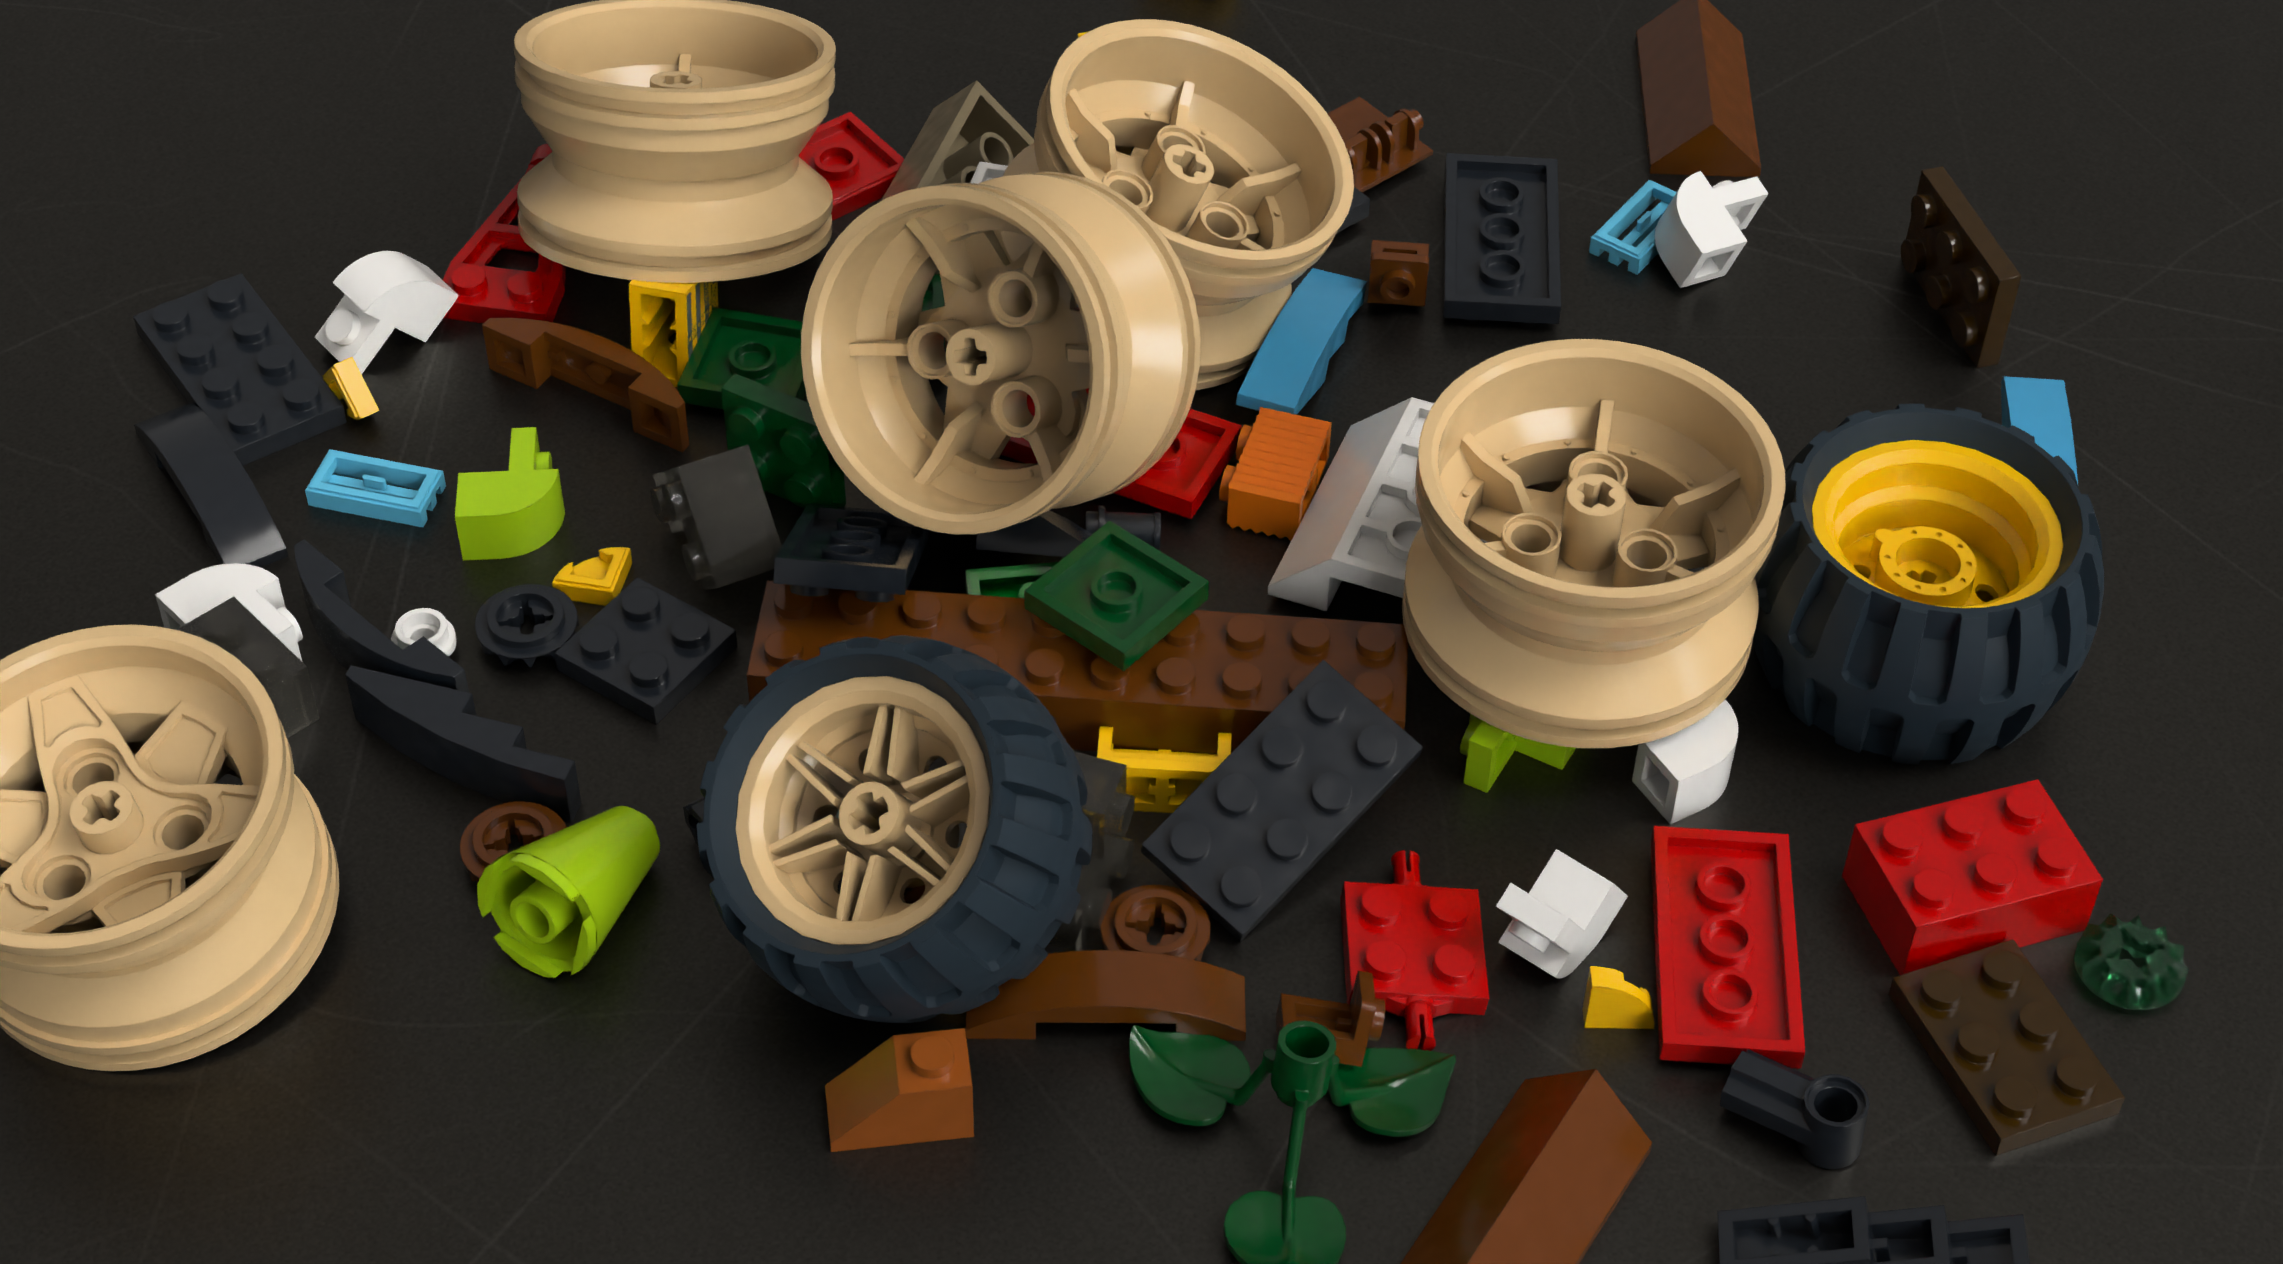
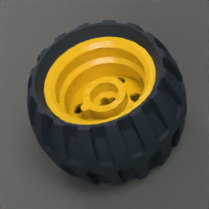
M1898 404L1893 410L1871 413L1868 409L1847 416L1830 433L1823 430L1815 436L1785 470V494L1776 537L1769 555L1755 575L1759 612L1753 644L1757 658L1772 689H1780L1786 698L1790 711L1808 727L1812 724L1816 725L1824 732L1835 737L1836 744L1860 753L1863 749L1892 757V762L1918 765L1921 760L1948 759L1949 763L1953 764L1973 760L1984 750L1995 745L2002 749L2029 731L2062 698L2070 687L2091 648L2101 614L2104 594V568L2100 528L2089 495L2081 494L2078 489L2074 471L2059 455L2052 457L2035 443L2034 436L2012 425L2007 428L1996 422L1981 418L1982 413L1956 407L1955 411L1925 408L1924 404Z

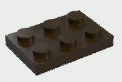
M1944 167L1922 170L1917 193L1911 200V219L1907 237L1901 244L1903 266L1908 273L1914 275L1926 293L1930 306L1940 313L1951 329L1954 341L1959 347L1964 348L1975 366L1981 368L1996 365L1999 363L2021 274Z
M2013 939L1893 978L1888 995L1995 1156L2119 1114L2125 1099L2124 1095Z

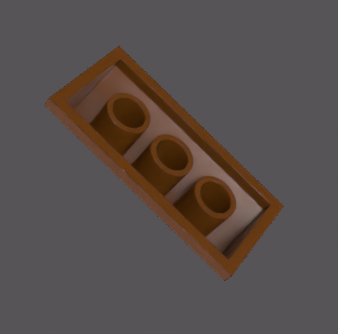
M1680 0L1636 30L1635 41L1649 174L1692 175L1701 171L1704 176L1760 177L1761 163L1743 35L1708 0Z
M1597 1069L1525 1079L1400 1264H1579L1649 1155L1652 1141Z

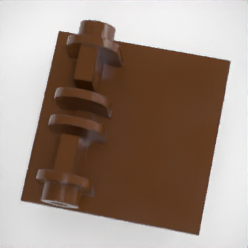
M1358 97L1327 113L1338 129L1350 156L1354 187L1362 193L1433 155V150L1419 140V130L1423 128L1424 121L1421 114L1415 109L1408 110L1402 108L1388 118L1363 98Z

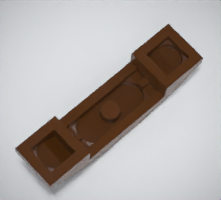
M489 318L482 324L489 369L535 389H538L550 376H553L630 409L634 432L682 453L689 446L685 401L665 375L633 351L594 333L548 321L521 318Z
M1080 950L1048 953V956L1026 978H1011L998 986L1000 994L995 999L966 1011V1039H1036L1037 1022L1176 1024V1032L1211 1035L1226 1041H1246L1245 977L1205 962L1159 953L1123 950Z

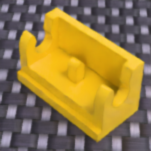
M1100 726L1096 758V809L1173 813L1231 754L1232 733L1218 734L1217 754L1171 752V750L1158 749V751L1113 749V727Z

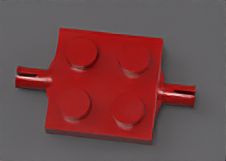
M1401 850L1391 857L1394 883L1382 884L1344 881L1340 895L1347 1004H1350L1357 972L1372 973L1375 998L1385 1000V1011L1405 1018L1406 1048L1418 1049L1420 1042L1421 1050L1432 1051L1436 1047L1433 1018L1450 1013L1485 1015L1490 999L1478 889L1422 885L1419 869L1420 856L1410 850L1406 863V851Z

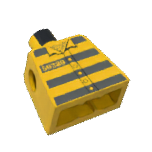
M631 280L629 283L631 349L634 353L655 366L668 378L674 387H677L713 308H718V281L662 283ZM676 333V339L672 344L669 342V337Z

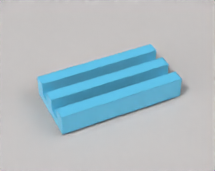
M1648 180L1591 237L1589 253L1599 257L1604 251L1609 252L1608 262L1618 266L1623 260L1629 262L1627 271L1638 275L1658 254L1655 244V229L1661 216L1675 196L1676 191ZM1656 198L1661 200L1651 211H1647L1637 221V226L1622 241L1617 239Z
M329 449L305 489L308 506L423 528L428 520L426 510L433 511L437 504L436 493H443L446 482L444 471Z

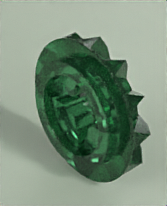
M2110 913L2100 925L2088 924L2074 952L2076 971L2086 987L2104 1001L2131 1010L2155 1009L2173 1001L2180 994L2189 968L2183 962L2184 946L2168 941L2166 926L2154 930L2143 926L2139 914L2129 922H2122ZM2122 948L2128 950L2134 958L2145 957L2142 970L2140 967H2136L2131 959H2119Z

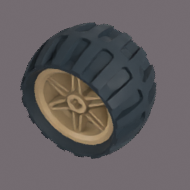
M905 635L890 636L882 640L872 637H857L819 648L820 655L809 660H793L765 678L768 685L748 705L739 704L723 727L728 733L719 748L714 762L707 761L700 786L701 794L705 798L703 822L697 823L700 860L706 871L714 877V881L709 884L710 895L730 933L748 949L751 958L764 972L792 993L829 1011L876 1022L913 1023L926 1021L941 1013L961 1014L995 999L1000 994L998 986L1011 978H1026L1048 956L1045 947L1054 937L1061 924H1070L1082 898L1076 891L1082 865L1090 864L1092 853V824L1081 806L1087 803V786L1077 757L1060 732L1055 718L1026 686L1004 669L977 654L933 639ZM943 758L946 761L947 765L928 772L930 765L936 759ZM838 809H839V819L836 818ZM959 823H966L967 828L961 846L957 848L959 843ZM841 878H842L841 889H840V892H839V891H838V884H839V881H840ZM925 885V891L919 900L910 904L905 902L904 892L906 888Z

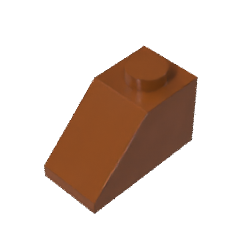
M965 1028L893 1035L825 1085L831 1152L974 1137L973 1086Z

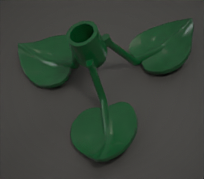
M1295 1021L1282 1028L1278 1036L1276 1051L1266 1049L1263 1053L1262 1063L1250 1076V1066L1243 1052L1230 1042L1215 1036L1181 1032H1158L1134 1025L1129 1040V1065L1134 1084L1146 1104L1153 1111L1168 1120L1193 1126H1206L1216 1123L1223 1116L1227 1102L1235 1106L1244 1105L1270 1073L1271 1085L1279 1100L1285 1105L1293 1107L1282 1196L1268 1191L1249 1192L1234 1201L1229 1206L1225 1215L1223 1227L1224 1240L1229 1251L1241 1264H1338L1346 1241V1226L1338 1208L1334 1203L1322 1197L1303 1196L1295 1198L1307 1108L1323 1098L1327 1090H1329L1332 1103L1336 1106L1349 1105L1350 1115L1354 1122L1367 1131L1391 1137H1405L1418 1134L1430 1127L1440 1114L1446 1090L1456 1063L1455 1054L1407 1048H1366L1362 1067L1339 1063V1057L1335 1055V1037L1326 1027L1312 1021Z

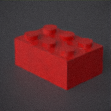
M2038 779L1855 824L1842 873L1843 879L1899 975L2012 939L2020 948L2086 931L2103 882V878Z

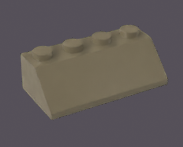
M976 80L933 108L882 200L903 191L920 187L951 183H970L979 161L1009 166L1011 161L1024 148L1034 143V139Z

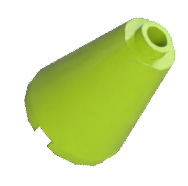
M616 806L506 853L488 865L477 883L478 907L483 918L491 912L501 929L493 937L501 949L520 966L542 977L556 978L562 972H571V975L581 971L592 960L660 853V841L655 825L645 814L631 807Z

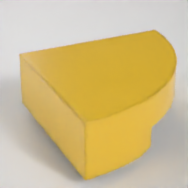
M353 357L334 364L322 376L339 400L344 398L348 406L347 415L349 417L360 420L380 411Z
M604 548L598 550L599 556L587 559L574 567L573 562H571L558 572L552 582V587L565 593L572 601L606 606L623 588L632 566L631 548Z
M1590 966L1582 1008L1584 1028L1654 1029L1652 999L1646 989H1643V987L1639 989L1635 985L1624 981L1623 973L1618 970Z

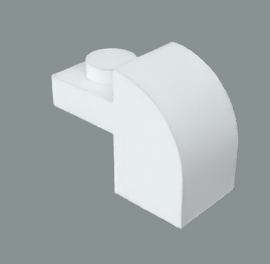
M1699 171L1690 175L1681 184L1655 229V244L1659 256L1680 288L1726 275L1747 243V239L1741 230L1746 229L1768 195V192L1757 176L1734 183L1731 180H1726L1711 187L1703 173Z
M396 251L371 253L350 264L333 281L345 295L314 338L339 362L353 357L362 375L395 328L426 343L459 295L428 266L405 254Z
M220 564L196 571L155 594L164 628L179 630L201 637L220 646L232 655L247 647L282 682L304 669L298 642L303 638L302 631L296 619L285 607L279 578L271 572L248 564Z
M1726 699L1710 714L1695 724L1675 734L1638 745L1632 782L1670 825L1712 805L1720 798L1727 786L1738 738V722L1732 707Z
M1556 849L1529 893L1510 883L1496 907L1511 917L1512 921L1498 943L1555 978L1566 977L1597 946L1628 896L1611 881Z

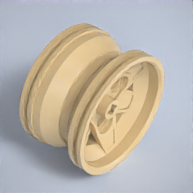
M599 0L575 4L544 13L528 21L517 31L514 38V55L516 58L515 82L521 91V103L523 109L552 150V153L529 170L518 184V229L524 242L534 251L567 267L607 277L646 282L700 283L736 280L773 273L802 263L826 247L832 235V189L823 176L799 157L800 152L826 117L829 109V97L835 88L834 64L836 61V46L833 38L824 29L794 14L765 6L730 0Z
M1157 19L1125 20L1100 26L1077 38L1064 51L1040 98L1034 143L1024 148L1011 161L1003 176L1048 171L1085 177L1123 195L1155 223L1178 256L1195 299L1201 341L1200 368L1196 390L1228 383L1249 371L1276 318L1291 297V283L1314 265L1326 252L1348 215L1354 191L1350 156L1338 129L1318 101L1296 79L1267 57L1229 37L1194 25ZM993 230L1010 263L1018 259L1034 242L1032 238L1022 234ZM1025 284L1024 299L1031 308L1032 294L1029 287Z
M1048 171L1007 175L989 179L979 184L951 183L920 187L885 198L868 208L854 219L838 236L821 262L808 294L801 332L802 372L808 403L825 445L845 475L865 496L893 516L920 528L955 535L996 531L1033 519L1051 509L1075 506L1112 494L1130 485L1160 460L1181 430L1193 401L1200 368L1201 341L1195 299L1181 262L1166 237L1142 210L1109 187L1085 177ZM993 230L1022 234L1032 238L1034 242L1018 259L1010 263ZM938 269L945 306L922 311L925 293ZM1025 284L1029 287L1032 294L1031 308L1024 299ZM944 337L948 341L946 353L944 349ZM929 379H938L948 386L945 415L933 394ZM1028 394L1033 399L1035 405L1034 417L1027 407ZM1011 437H1022L1029 441L1038 463H1015L1001 460L999 457Z
M1600 339L1546 341L1505 351L1470 368L1441 393L1424 421L1419 439L1415 494L1422 526L1418 530L1409 550L1402 600L1403 624L1408 642L1417 661L1429 678L1452 701L1486 723L1516 736L1564 747L1615 748L1651 742L1675 734L1710 714L1732 692L1747 665L1759 612L1755 575L1769 555L1774 543L1785 494V469L1782 454L1774 435L1757 410L1739 392L1722 379L1685 359L1642 345ZM1706 567L1695 573L1687 570L1692 568Z
M107 625L76 630L34 643L1 659L0 1027L27 1049L64 1065L100 1071H137L162 1067L194 1058L234 1040L257 1025L282 1004L309 973L329 936L339 896V868L331 836L313 797L294 774L290 744L276 709L264 686L250 669L220 646L189 633L158 626ZM225 774L239 777L243 785L215 783Z

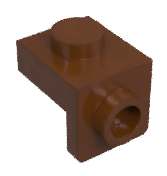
M1372 240L1367 302L1425 306L1429 270V244Z
M1364 971L1357 972L1350 1004L1281 993L1276 1013L1277 1041L1280 1031L1287 1024L1295 1021H1312L1326 1027L1334 1035L1336 1040L1335 1055L1339 1057V1063L1362 1067L1368 1040L1379 1041L1385 1018V1000L1375 998L1373 974Z

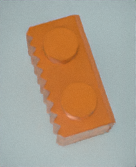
M1260 407L1253 426L1243 425L1236 448V460H1239V464L1237 463V466H1226L1219 491V500L1228 502L1227 524L1232 529L1239 526L1243 531L1251 529L1255 534L1263 531L1267 536L1275 534L1279 539L1287 537L1290 541L1292 540L1314 498L1328 462L1332 422Z

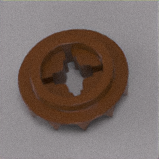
M524 801L499 804L483 811L468 824L460 841L461 859L468 870L472 882L479 881L484 869L498 857L508 853L511 835H517L518 842H522L523 847L567 827L557 813L543 805Z
M1143 885L1129 889L1111 901L1102 916L1101 936L1104 950L1159 953L1201 961L1207 944H1210V921L1204 907L1187 892L1166 885ZM1155 918H1161V927L1164 928V935L1156 946L1150 945L1147 942L1150 927L1154 926Z

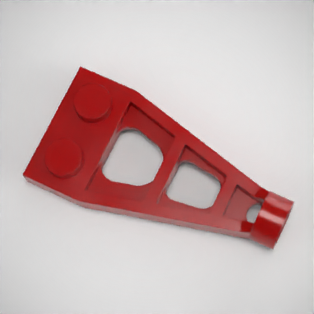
M543 144L535 150L526 173L552 153L548 144ZM519 182L450 262L443 281L459 297L444 318L485 323L489 318H521L553 322L565 293V265L554 262L539 254L538 268L535 272L487 266L501 249L537 253L524 242L520 236L518 226L513 225L518 218L519 212L517 198Z

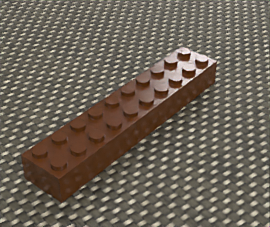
M767 581L747 671L750 703L768 685L765 678L793 660H809L819 656V648L828 644L857 637H872L880 640L899 635L928 638L977 654L1019 680L1041 701L1055 718L1060 732L1073 750L1097 752L1100 726L1113 727V749L1151 751L1166 749L1171 750V752L1217 754L1219 733H1232V753L1322 660H1325L1404 730L1408 639L1404 624L1195 610L1128 669L1122 671L1024 608V598L907 590L905 595L894 594V600L889 602H869L857 599L853 590L829 588L828 595L802 596L790 592V585L774 584L773 581Z

